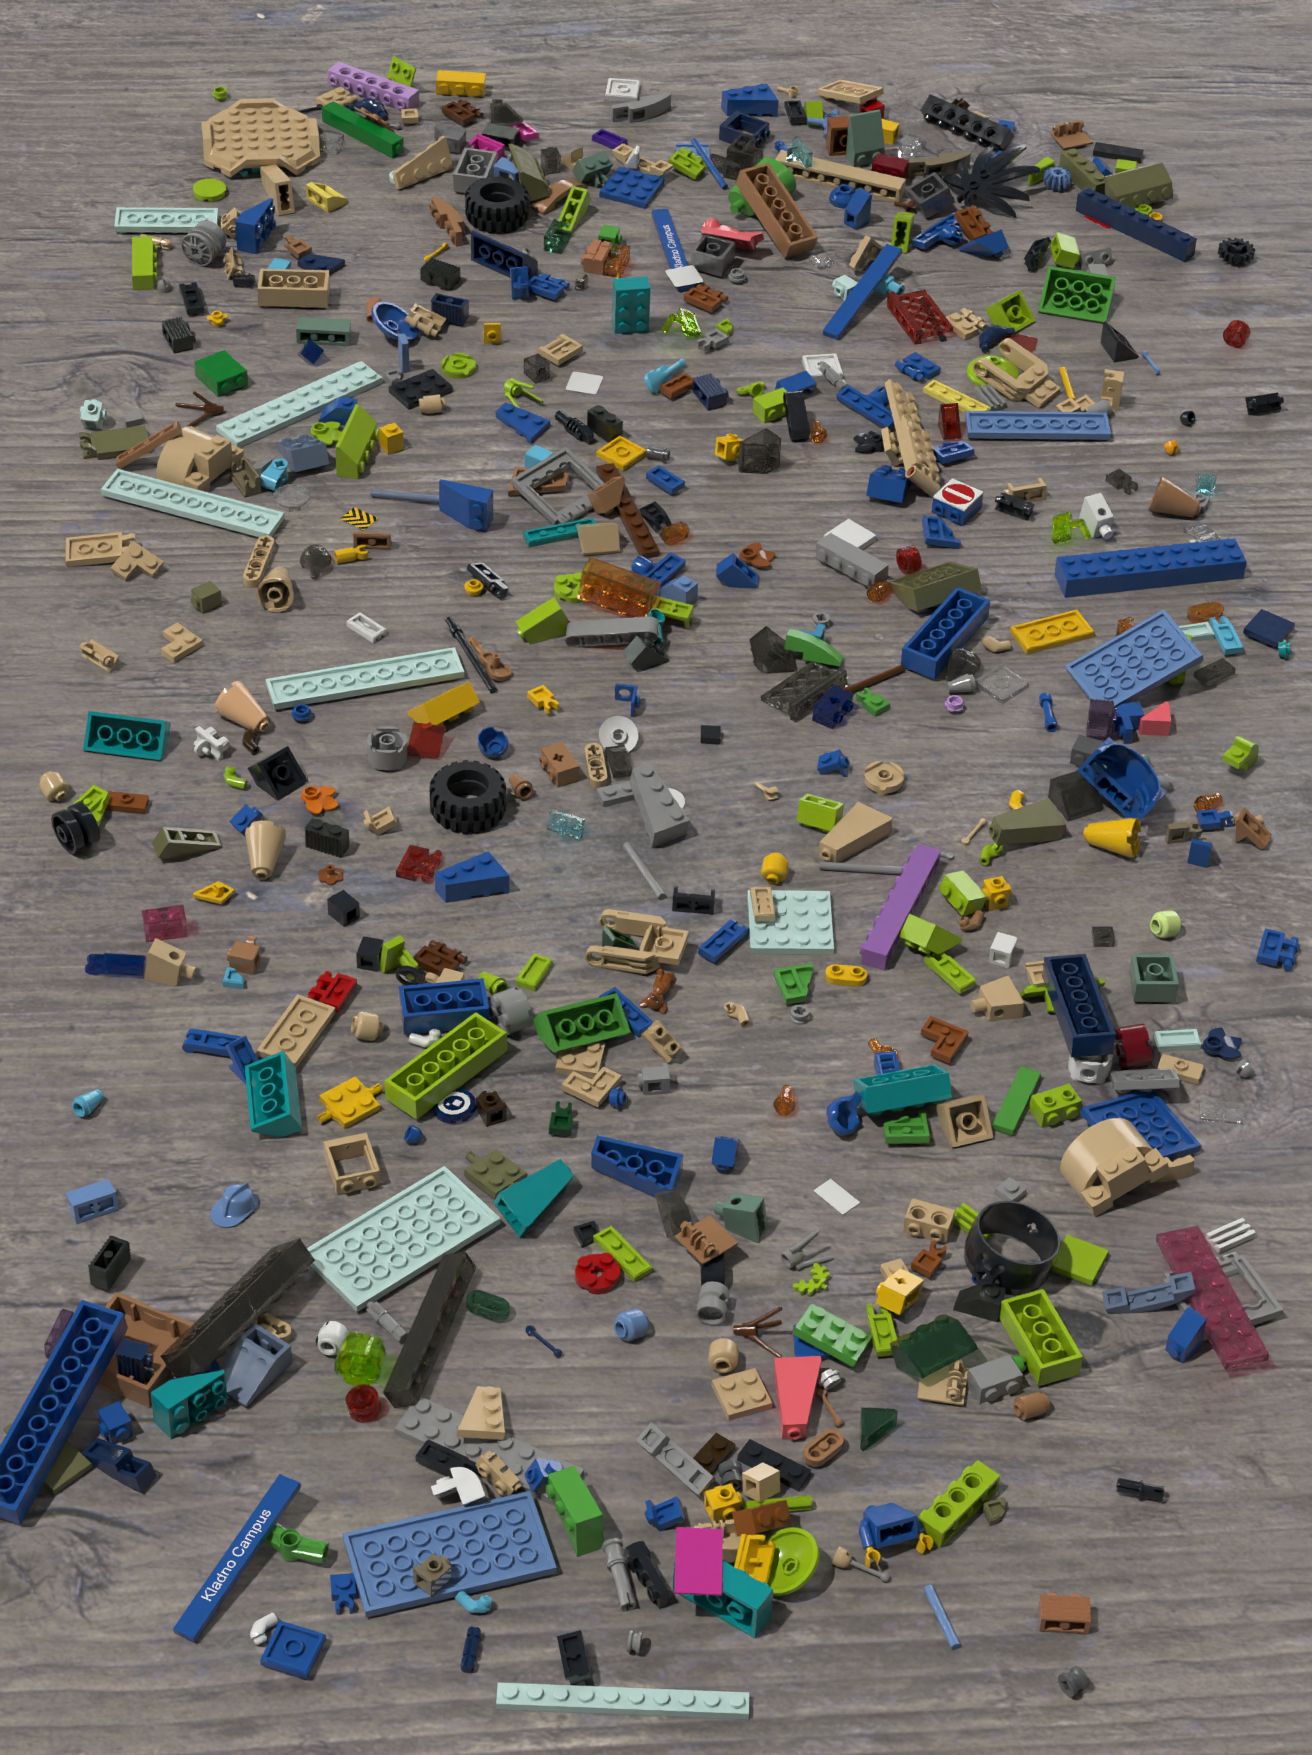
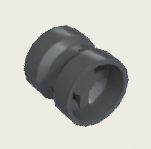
M728 1460L721 1463L718 1467L721 1486L732 1483L736 1492L742 1491L743 1472L741 1463L736 1460Z

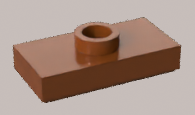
M684 373L660 385L659 391L673 399L692 389L693 377Z
M109 791L110 799L105 810L145 814L149 795Z

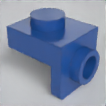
M839 749L819 756L817 770L820 774H824L838 769L842 776H846L850 762L848 757L844 756Z
M245 804L229 822L245 836L246 828L251 827L253 822L263 820L261 818L263 814L255 806L251 809Z
M536 1458L525 1472V1477L531 1491L537 1492L543 1483L548 1484V1474L563 1469L558 1460Z
M677 1496L656 1506L651 1500L645 1501L647 1508L645 1517L650 1525L653 1524L659 1532L685 1521L682 1504Z

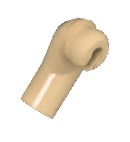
M986 636L982 639L983 646L993 653L1011 649L1009 640L999 642L991 636Z
M727 1002L724 1005L726 1014L738 1019L741 1027L745 1028L751 1024L746 1009L742 1005L733 1002Z

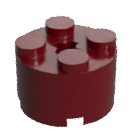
M1145 1024L1114 1028L1115 1040L1117 1041L1114 1045L1116 1056H1121L1119 1058L1121 1070L1152 1064L1151 1047L1149 1048L1148 1041L1150 1039Z

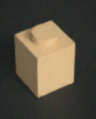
M761 1463L742 1473L744 1495L762 1502L780 1492L779 1470Z

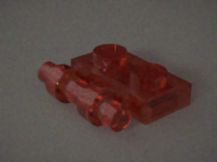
M409 845L396 869V877L415 882L419 876L423 882L427 883L429 879L433 878L435 868L441 863L442 852L436 850L434 854L429 855V849Z

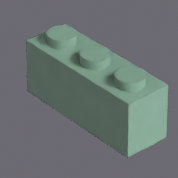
M298 317L296 327L297 344L349 346L351 320Z

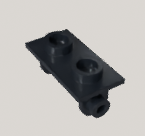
M1277 392L1245 397L1248 415L1281 410V403H1284L1283 396H1280Z
M1003 492L995 498V503H997L996 510L1026 521L1029 520L1035 505Z

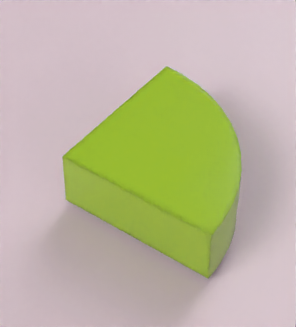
M727 318L716 324L715 329L730 336L732 334L731 321Z

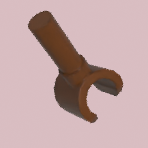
M909 201L908 204L894 202L895 206L905 208L906 212L914 213L915 208H913L915 205L914 201Z

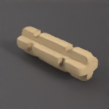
M153 236V243H157V248L162 247V249L166 250L171 248V240H163V238Z

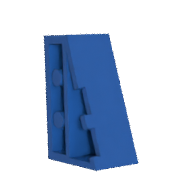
M759 84L722 91L721 108L726 116H731L735 111L746 115L757 114V117H762V114H772V117H778L779 100L768 84Z
M488 851L436 872L435 891L445 903L469 900L471 896L482 894L484 897H489L490 893L496 892L509 894L510 876Z

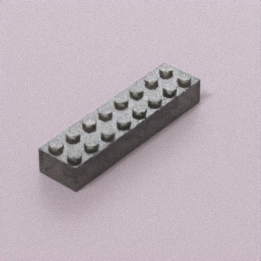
M300 1238L272 1247L160 1356L175 1378L188 1377L197 1372L202 1374L212 1367L211 1363L222 1357L226 1353L225 1349L236 1343L241 1338L239 1335L249 1330L255 1324L253 1321L268 1312L269 1309L267 1307L270 1304H274L282 1298V1292L293 1287L296 1284L295 1280L310 1270L309 1266L315 1259Z

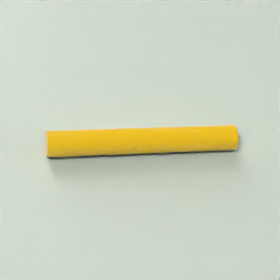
M1061 367L1059 372L1068 399L1072 398L1075 401L1076 398L1066 368Z

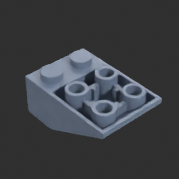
M309 434L299 435L298 439L294 440L292 438H285L281 440V443H276L282 457L288 462L289 469L294 472L329 464L326 443L314 438V436H309Z
M255 1323L239 1338L220 1367V1371L224 1370L226 1374L227 1396L247 1407L292 1364L291 1345Z

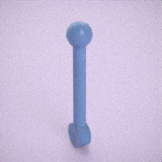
M1143 351L1142 357L1147 359L1154 369L1155 375L1160 374V369L1149 358L1148 352Z

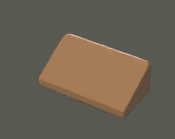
M353 532L354 548L359 545H365V549H391V533Z

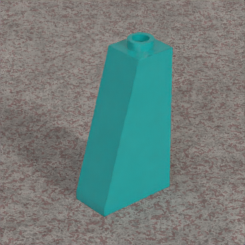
M559 1159L499 1192L493 1204L518 1237L521 1238L565 1190L574 1175L571 1169Z

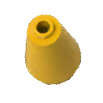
M1133 817L1089 823L1088 827L1084 828L1083 838L1086 839L1088 844L1134 858L1137 856L1141 839H1138V832H1141V822L1139 818Z

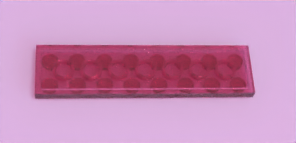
M1199 1226L1156 1234V1242L1173 1274L1178 1275L1192 1272L1196 1292L1187 1297V1300L1193 1310L1207 1319L1204 1332L1224 1369L1227 1370L1268 1361L1269 1353Z

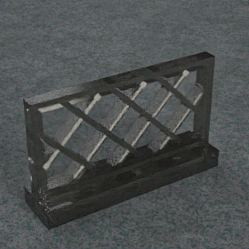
M810 662L761 695V701L790 714V720L797 722L834 697L838 690L848 686L847 671L842 668L834 671L816 662ZM820 677V679L808 680V678ZM807 686V688L795 689V687ZM785 695H794V697H782V696H785Z

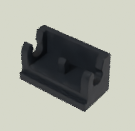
M674 886L672 911L713 915L715 889H711V895L678 893L679 886Z
M579 1630L557 1636L566 1681L569 1680L570 1685L575 1686L580 1681H584L586 1686H595L582 1631Z

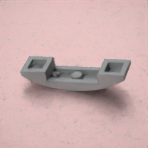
M652 1422L636 1439L641 1446L665 1465L699 1497L715 1479Z

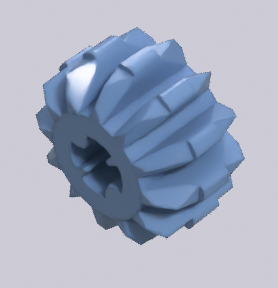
M1050 167L1045 172L1044 185L1047 186V189H1052V191H1065L1071 185V173L1068 169H1063V167Z

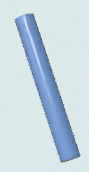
M925 1586L923 1590L951 1649H958L960 1643L933 1586Z

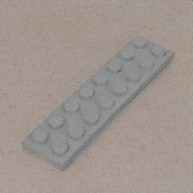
M419 1395L394 1428L395 1435L415 1444L423 1446L427 1439L468 1457L473 1462H477L479 1457L489 1450L492 1453L495 1452L506 1464L500 1471L504 1473L510 1468L521 1480L519 1483L522 1486L519 1490L522 1492L531 1491L525 1477V1472L536 1458L558 1460L563 1469L575 1466L581 1478L584 1475V1469L506 1434L504 1435V1440L456 1437L464 1415ZM543 1483L537 1492L531 1491L533 1497L555 1506L552 1499H549L546 1493L545 1486L548 1484Z

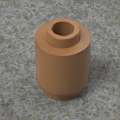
M1038 1391L1017 1397L1013 1404L1014 1413L1022 1420L1043 1415L1050 1409L1048 1396L1044 1392L1040 1393Z

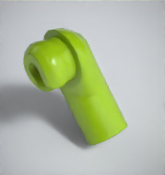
M226 767L225 773H223L226 783L229 786L245 790L248 783L247 780L237 778L234 767Z
M994 842L984 846L979 859L980 864L988 865L990 858L1000 855L1003 845H996Z

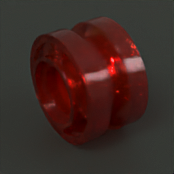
M1233 320L1224 330L1223 339L1229 346L1240 348L1250 337L1251 330L1244 321Z
M914 545L897 550L896 561L903 574L921 569V556Z
M362 1384L353 1387L347 1393L346 1405L349 1415L354 1421L360 1423L370 1422L380 1414L381 1403L378 1392L374 1387Z

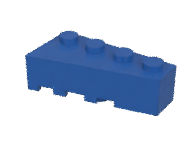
M597 1135L591 1152V1168L672 1205L683 1170V1154Z

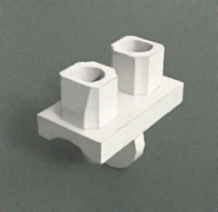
M200 726L195 728L197 739L194 742V752L198 756L210 754L216 760H222L223 752L229 749V740L224 736L217 740V732L212 727L206 730Z

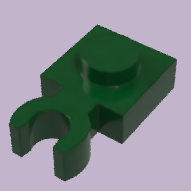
M560 1101L556 1102L555 1112L551 1113L549 1134L571 1136L573 1125L572 1103L569 1102L567 1108H561Z

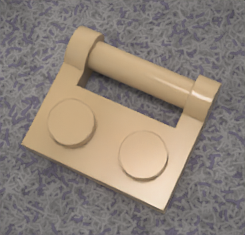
M561 334L557 336L556 340L546 346L537 348L536 354L538 357H545L559 366L582 352L583 345Z

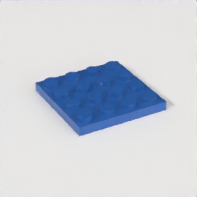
M1153 1089L1150 1092L1139 1091L1082 1107L1080 1113L1090 1126L1112 1118H1123L1130 1121L1152 1149L1156 1148L1164 1158L1167 1157L1169 1160L1199 1152L1201 1148L1198 1140Z

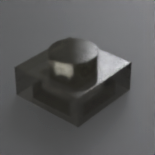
M1092 927L1091 934L1094 947L1115 946L1113 927Z

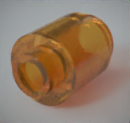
M679 521L664 527L661 530V537L665 544H673L688 538L690 530L686 523Z

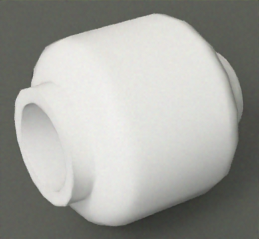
M337 1321L326 1322L322 1325L316 1336V1346L323 1354L338 1355L343 1351L348 1342L349 1332L343 1324Z

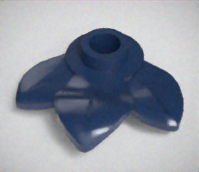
M1218 1027L1209 1032L1208 1037L1203 1041L1202 1048L1210 1055H1219L1225 1059H1237L1241 1057V1052L1237 1049L1241 1045L1242 1038L1226 1036L1224 1029Z

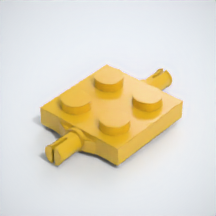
M355 1076L319 1095V1101L326 1108V1111L316 1116L317 1121L322 1124L331 1118L337 1121L343 1129H346L378 1112L380 1104L373 1096L383 1091L380 1083H377L367 1088Z

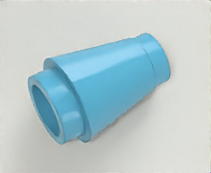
M95 1089L76 1097L72 1103L74 1113L79 1117L88 1116L104 1100V1095L100 1090Z

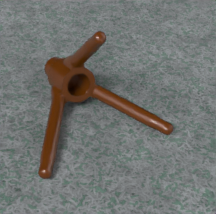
M196 391L193 394L203 401L204 405L175 404L178 407L204 410V415L186 427L194 426L212 414L223 413L224 411L223 406L208 401Z
M779 1306L754 1321L742 1323V1325H734L733 1333L748 1337V1339L755 1341L771 1354L782 1358L779 1352L757 1336L759 1329L782 1323L781 1320L761 1322L782 1311L783 1308Z

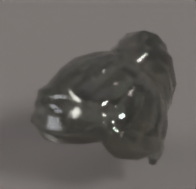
M319 544L309 545L300 556L301 566L310 570L312 579H318L322 569L329 566L332 562V557L328 550Z
M962 648L954 650L949 657L948 673L945 679L952 681L965 674H973L974 676L980 670V658L971 650H964Z

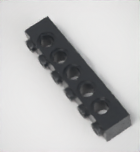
M931 94L920 110L925 120L937 122V125L942 128L946 126L956 134L962 133L967 139L971 140L973 138L981 145L987 144L990 146L994 144L993 150L1005 151L1014 136L1009 128Z

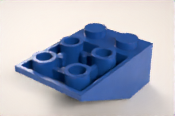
M273 198L242 212L235 221L238 251L256 254L263 247L265 240L269 238L271 231L275 229L276 220H274L275 206H273Z
M882 465L870 474L866 496L902 503L907 496L911 481L906 478L904 468L894 470L892 466Z

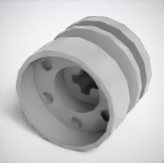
M208 220L200 221L183 237L181 250L191 263L198 266H206L225 248L226 236L223 230L214 222Z

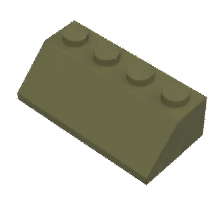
M512 143L508 144L514 165L519 170V180L528 190L529 202L548 196L546 190L549 187L537 158H533L532 153Z
M1075 148L1061 152L1059 168L1063 167V169L1069 170L1072 176L1071 181L1083 191L1088 187L1105 195V180L1100 170Z
M1162 162L1104 176L1105 195L1128 207L1137 208L1142 204L1149 205L1173 198L1172 181Z

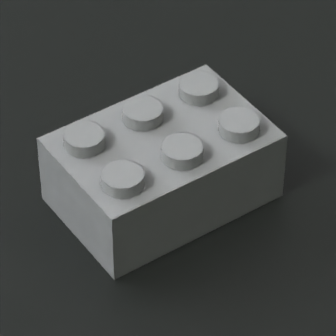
M464 148L453 174V191L466 193L469 186L476 180L479 181L481 178L486 179L490 176L494 177L497 152Z

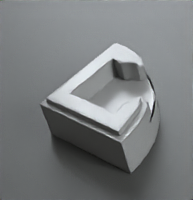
M396 368L384 372L383 378L390 386L396 384L401 380V370Z
M138 408L126 415V427L144 423L143 416Z

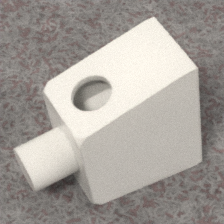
M1098 493L1085 497L1078 520L1092 538L1102 536L1104 539H1109L1113 535L1111 530L1113 514L1103 495Z

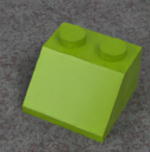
M1021 290L985 308L992 324L1006 328H1015V332L1036 321Z
M911 914L908 915L899 937L906 940V945L915 949L919 946L918 950L928 955L931 951L941 954L963 940V938Z

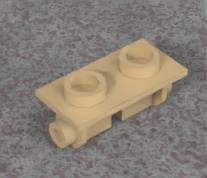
M231 247L229 252L225 253L223 260L227 280L231 276L233 277V275H243L241 256L238 253H233V248Z
M92 639L89 643H81L79 647L83 657L110 673L119 658V655Z
M489 1450L479 1457L475 1466L480 1475L487 1478L493 1484L495 1491L499 1495L504 1497L510 1496L513 1491L516 1492L521 1488L522 1485L519 1483L521 1480L510 1468L502 1473L500 1470L506 1464L495 1452L492 1453Z

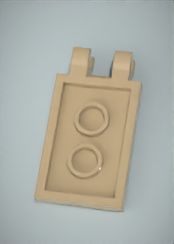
M122 532L66 538V566L73 567L116 562L132 543L131 541L135 540V534L122 535Z

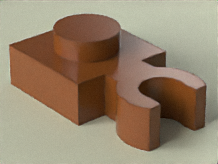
M932 1241L929 1251L922 1249L911 1262V1269L931 1278L942 1265V1258L946 1255L947 1247L944 1246L941 1250H937V1241Z

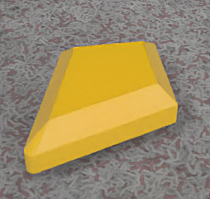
M218 881L194 892L193 898L223 904L235 893V889Z

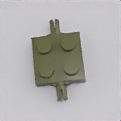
M496 1149L482 1158L472 1151L466 1155V1159L473 1164L464 1169V1176L494 1199H496L499 1192L527 1177L526 1171Z

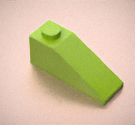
M572 186L555 230L568 234L574 231L590 204L591 198L588 189Z

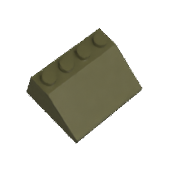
M950 561L886 582V586L908 609L915 610L917 613L925 612L929 607H939L956 587L974 594L982 590L978 568Z

